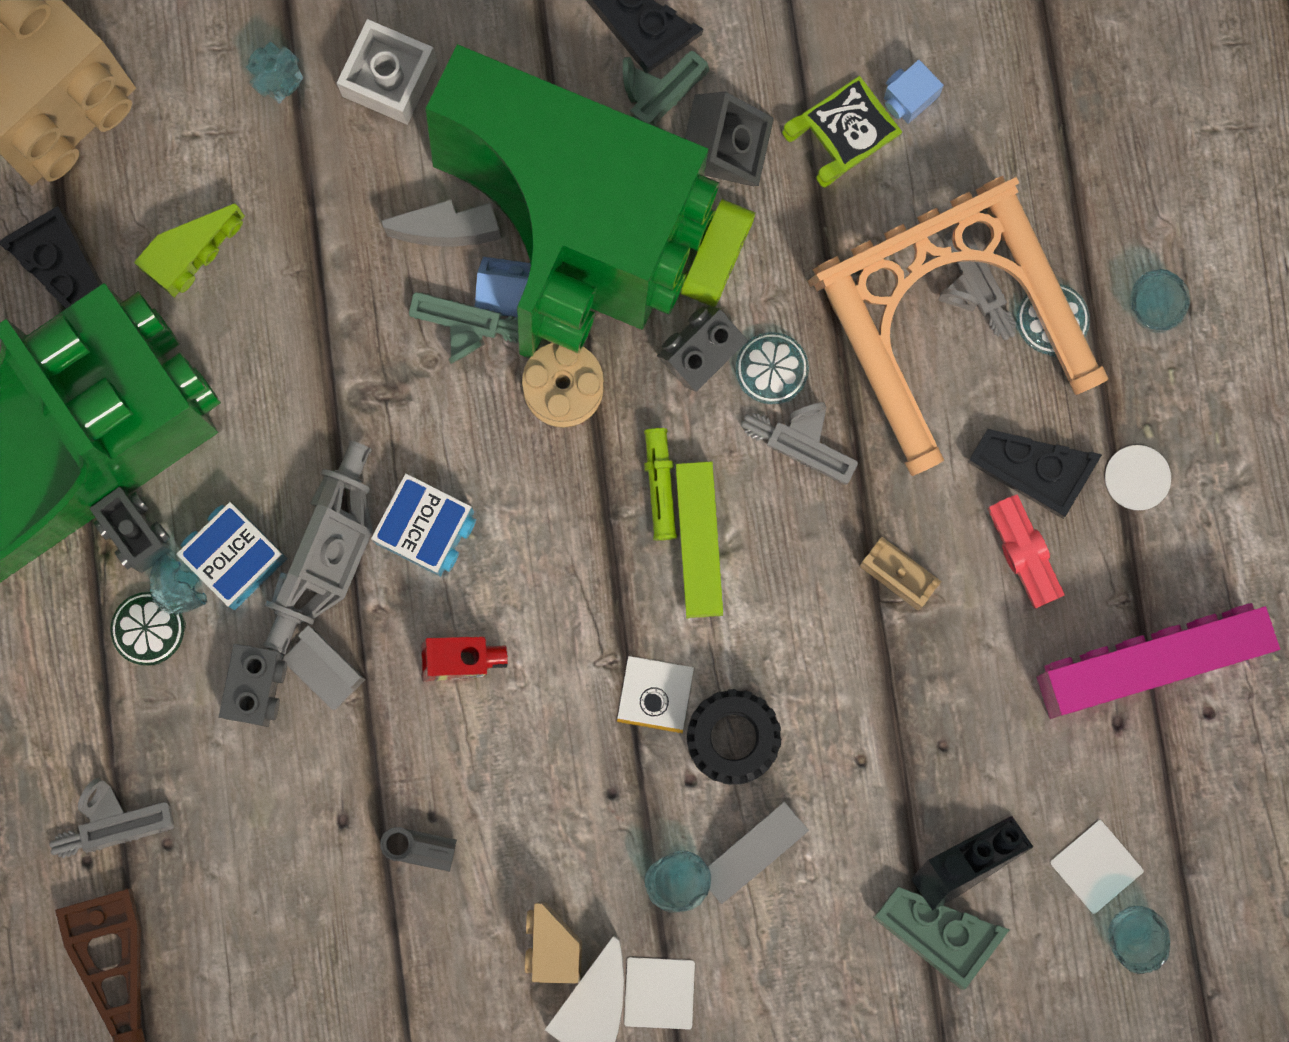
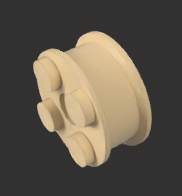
M554 343L547 344L538 349L533 357H530L524 368L522 386L526 404L535 417L548 425L562 428L579 425L596 412L602 400L603 372L596 357L585 347L579 353H575ZM565 381L569 383V387L560 389L557 387V384Z

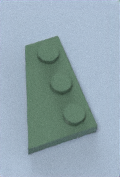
M900 887L895 888L873 917L961 990H965L1010 930L944 905L932 910L923 896Z

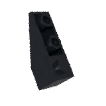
M1010 816L927 860L911 880L930 908L934 910L962 895L1034 846L1013 816Z

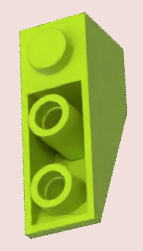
M234 203L158 234L134 263L143 273L175 298L179 292L184 293L191 287L195 281V273L203 264L207 266L216 258L220 244L227 237L232 238L240 230L243 224L242 219L245 215Z

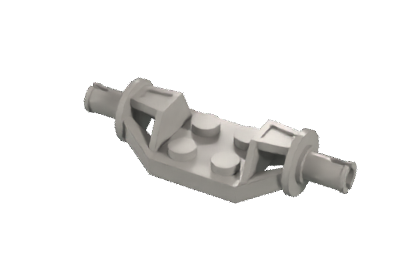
M352 440L348 443L349 446L338 470L322 469L321 475L324 478L310 503L316 508L288 574L281 572L272 601H266L265 603L266 607L275 610L274 614L277 616L263 646L285 655L297 624L301 625L304 622L314 625V618L345 598L373 531L366 498L370 488L359 480L372 449ZM344 488L350 490V514L341 509ZM305 590L316 593L300 610L293 607Z

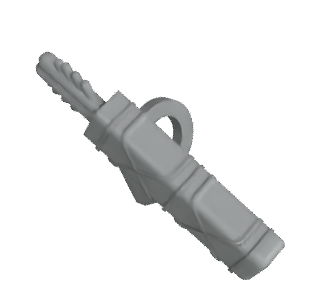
M966 227L962 233L963 243L970 249L979 250L973 240V236L970 234V230ZM953 231L945 234L943 238L945 247L951 246L952 253L959 252L953 246ZM973 261L956 262L955 264L961 276L947 289L942 290L938 301L972 312L976 305H978V309L981 310L983 316L987 314L991 316L989 325L991 330H994V335L997 334L998 337L1001 335L1003 340H1008L1009 336L1014 337L1016 334L1014 329L1017 322L1013 321L1014 317L1011 316V312L1003 310L1002 307L1007 303L1005 295L1002 294V290L995 281L987 263Z
M825 402L808 405L792 412L789 416L790 426L778 422L776 427H773L769 418L765 419L759 413H754L753 416L746 414L744 416L745 421L741 422V427L746 429L744 432L747 433V436H751L752 439L756 438V441L762 439L769 440L767 446L774 451L776 450L778 453H782L800 462V464H804L806 467H810L812 470H816L844 485L849 483L858 465V462L852 457L850 458L848 455H844L826 446L824 443H820L827 409Z
M96 778L86 786L78 802V810L89 818L90 822L78 826L79 834L71 830L68 833H59L55 837L56 840L49 843V846L52 848L50 852L52 855L58 854V857L62 856V858H65L66 855L67 857H70L71 854L75 855L79 848H82L85 853L95 852L96 850H102L113 845L131 842L132 840H138L139 838L164 831L167 832L174 828L171 807L166 802L124 813L113 789L104 780ZM97 788L94 797H93L92 800L87 804L90 795H91L92 792Z

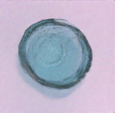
M1158 269L1146 272L1134 283L1131 290L1130 308L1135 321L1142 328L1153 333H1164L1177 328L1185 320L1190 305V294L1188 287L1178 275L1169 270Z
M165 552L156 560L149 575L150 592L155 605L165 613L176 615L205 605L207 603L206 594L195 591V585L200 578L194 572L181 571V563L175 561L170 553Z
M685 850L673 852L656 861L648 869L645 875L646 879H644L646 892L652 903L658 908L673 914L691 911L698 907L708 895L711 887V874L708 866L700 856Z
M1129 906L1116 914L1110 922L1107 935L1110 949L1126 969L1133 973L1145 974L1146 972L1151 973L1153 970H1158L1166 963L1170 954V933L1164 919L1154 910L1143 906Z

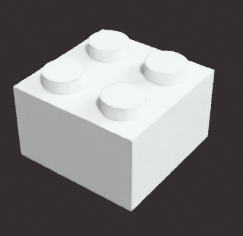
M367 19L337 81L342 97L408 125L437 63L434 48Z

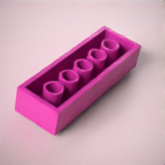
M1248 603L1222 612L1223 619L1218 620L1215 613L1186 623L1188 630L1182 631L1179 624L1150 634L1152 640L1146 642L1144 635L1116 644L1117 651L1111 653L1108 646L1079 655L1081 662L1073 663L1072 657H1068L1045 665V673L1036 676L1049 718L1053 719L1281 650L1267 607L1254 609L1253 604Z

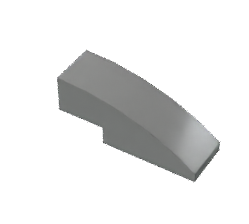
M448 200L381 220L388 237L415 244L457 247L477 245L501 239L491 203L456 213L452 200Z
M782 802L697 876L717 900L723 904L809 830L785 802Z

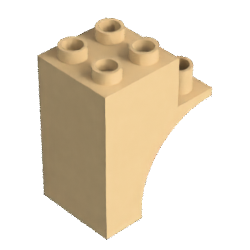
M0 0V155L31 186L42 177L48 182H52L61 178L74 166L79 157V150L75 146L95 127L101 132L111 130L127 116L132 107V101L128 96L136 87L105 43L62 0Z

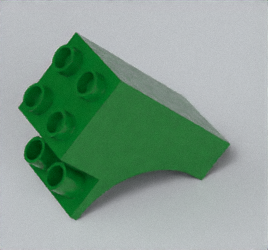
M457 44L425 108L432 164L434 168L469 183L490 198L509 218L525 246L531 268L527 284L517 306L519 355L529 359L531 356L533 357L542 339L579 353L587 340L596 313L590 309L641 330L644 329L653 308L669 315L675 306L686 278V274L682 271L689 256L690 248L696 251L699 250L715 213V210L711 209L717 195L720 182L705 177L709 149Z
M103 283L28 335L7 319L0 322V339L2 340L0 351V583L94 519L95 516L90 508L118 487L132 493L219 433L206 413L221 404L220 400L196 367L193 368L181 352L171 359H167L165 354L176 348L180 343L158 311L150 307L139 291L122 301Z

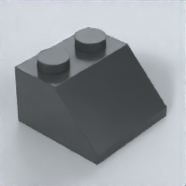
M726 91L695 94L685 139L709 149L705 176L753 187L759 186L774 118Z

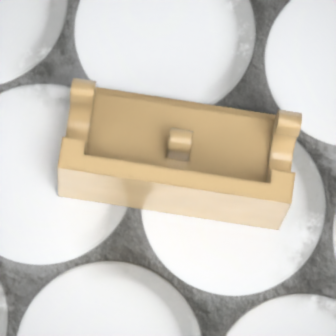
M883 537L879 539L859 566L918 611L925 605L931 594L941 583L938 578Z

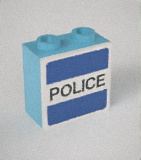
M405 473L371 540L376 545L441 577L444 570L450 572L459 556V552L455 549L462 537L467 539L476 523V519L472 517L475 512L471 506Z
M229 502L226 506L220 505L209 515L207 519L209 522L199 532L194 531L188 535L181 543L182 549L176 555L228 607L236 610L288 558L234 504Z

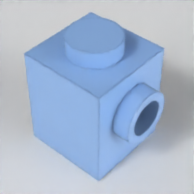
M918 59L906 71L901 68L887 80L886 85L888 87L884 96L886 100L885 106L895 118L900 119L902 117L909 124L940 97L944 85Z

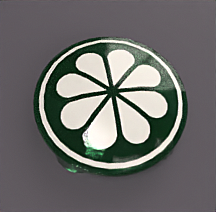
M141 592L128 597L116 609L111 621V639L118 653L126 660L138 665L156 666L169 659L178 650L184 637L186 621L178 606L170 598L156 592Z

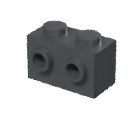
M710 305L696 310L688 319L690 324L680 334L677 332L671 335L663 343V350L657 355L684 387L695 392L748 341L721 309Z
M118 487L90 508L97 519L93 522L94 526L105 540L112 539L118 548L115 551V555L127 570L132 567L143 573L172 552L166 544L170 539L168 533L158 521L153 524L145 515L149 508L137 492L131 495L123 488Z
M233 644L218 718L269 727L270 720H276L279 711L280 699L275 698L278 683L283 684L286 676L287 662L282 661L284 654L278 651ZM259 663H261L262 668L258 673H256V667ZM254 700V706L249 710V702Z

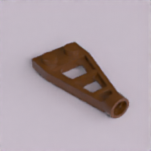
M132 889L122 890L56 909L55 912L64 948L112 1036L113 1042H145L141 1028V925ZM116 934L122 942L121 961L115 968L102 970L95 965L88 951V945L93 939ZM123 975L126 978L128 1000L122 1006L112 1007L107 1001L102 988V982L107 978ZM123 1025H129L132 1031L121 1033L120 1028Z

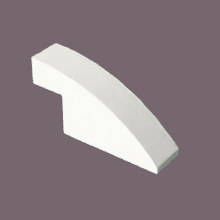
M613 935L546 1027L545 1031L560 1042H615L620 1025L624 995L623 956L621 942L618 937Z

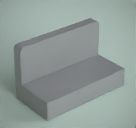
M308 625L298 635L301 640L283 657V661H286L287 666L332 710H336L366 679L314 628Z

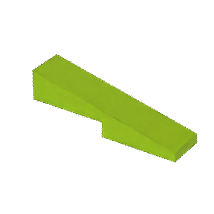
M713 461L676 464L686 618L723 616Z

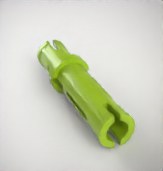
M667 428L644 430L647 463H644V471L648 472L654 531L653 540L656 541L677 539L670 470L674 469L673 461L669 460Z

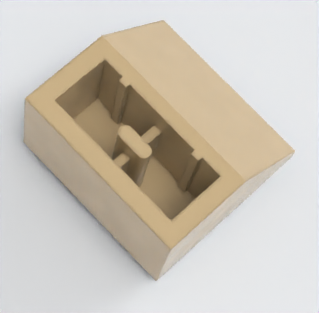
M546 902L535 903L534 910L527 911L526 934H533V948L526 950L525 973H532V982L579 983L582 966V940Z

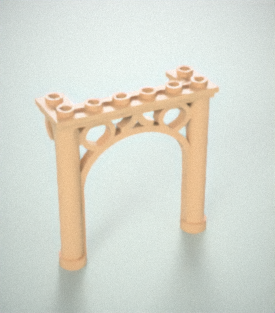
M1000 176L976 189L975 191L978 196L974 198L970 192L951 200L950 203L953 208L941 214L937 208L917 217L920 224L908 230L902 224L884 233L886 241L875 246L869 240L851 249L853 257L843 262H840L838 256L814 268L815 276L807 280L809 286H814L817 292L825 289L828 300L839 318L908 460L905 462V465L911 476L938 465L944 461V458L895 360L890 342V328L895 309L905 292L919 278L933 269L950 263L973 261L987 263L1006 271L1020 283L1028 295L1074 394L1083 393L1109 379L1104 367L1098 366L1016 195L1018 193L1016 185L1019 184L1017 177L1006 182L1004 177ZM988 209V210H987L988 214L980 213V212H982V211ZM976 222L986 224L991 231V239L983 251L968 248L962 239L964 229ZM957 224L953 230L952 242L954 248L959 252L952 253L951 246L946 248L937 247L927 237ZM1000 240L1006 242L1015 263L993 253ZM913 245L915 250L914 259L911 265L906 268L910 274L904 278V271L893 261L884 260V258ZM926 254L931 257H937L923 264L926 259ZM879 269H887L893 273L896 284L890 297L874 296L867 290L866 280L871 273ZM861 270L857 278V285H855L851 275ZM864 301L869 304L884 306L879 332Z

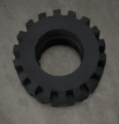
M736 689L719 691L704 699L690 718L687 730V745L690 757L696 767L713 781L727 785L748 783L762 776L775 762L782 740L780 722L778 723L776 713L766 704V701L761 697L753 695L752 692L746 690L737 691ZM729 715L744 717L753 725L756 733V743L753 750L746 757L738 760L726 759L719 755L711 741V734L715 724L721 718Z

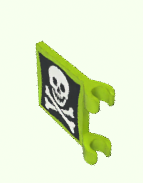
M860 76L802 115L788 121L782 131L784 138L788 142H793L810 128L834 161L822 167L816 177L817 182L823 188L832 184L845 172L902 134L901 129Z

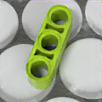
M721 199L681 291L682 295L716 307L750 231L756 212Z

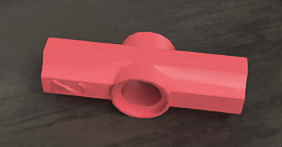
M1018 494L988 507L989 515L1003 541L1002 550L1006 561L1013 573L1018 574L1033 608L1036 609L1065 596L1050 565V553L1040 532L1037 529L1034 530Z

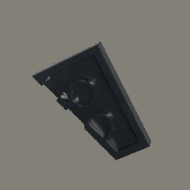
M586 0L646 74L700 37L704 30L694 22L690 24L677 16V11L668 5L662 6L654 0Z
M60 206L53 208L0 240V245L6 251H9L29 273H32L46 287L45 289L65 308H68L102 285L64 208Z
M987 429L968 463L1064 519L1102 454L1090 451L1083 452L1063 445L1047 444L1034 441L1031 438Z

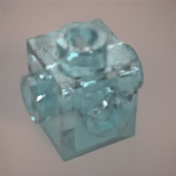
M270 41L264 48L260 47L255 50L248 60L249 64L246 66V69L252 78L249 84L264 98L269 95L280 104L285 97L291 95L297 89L303 79L297 66L299 59L287 47L283 46L279 49Z

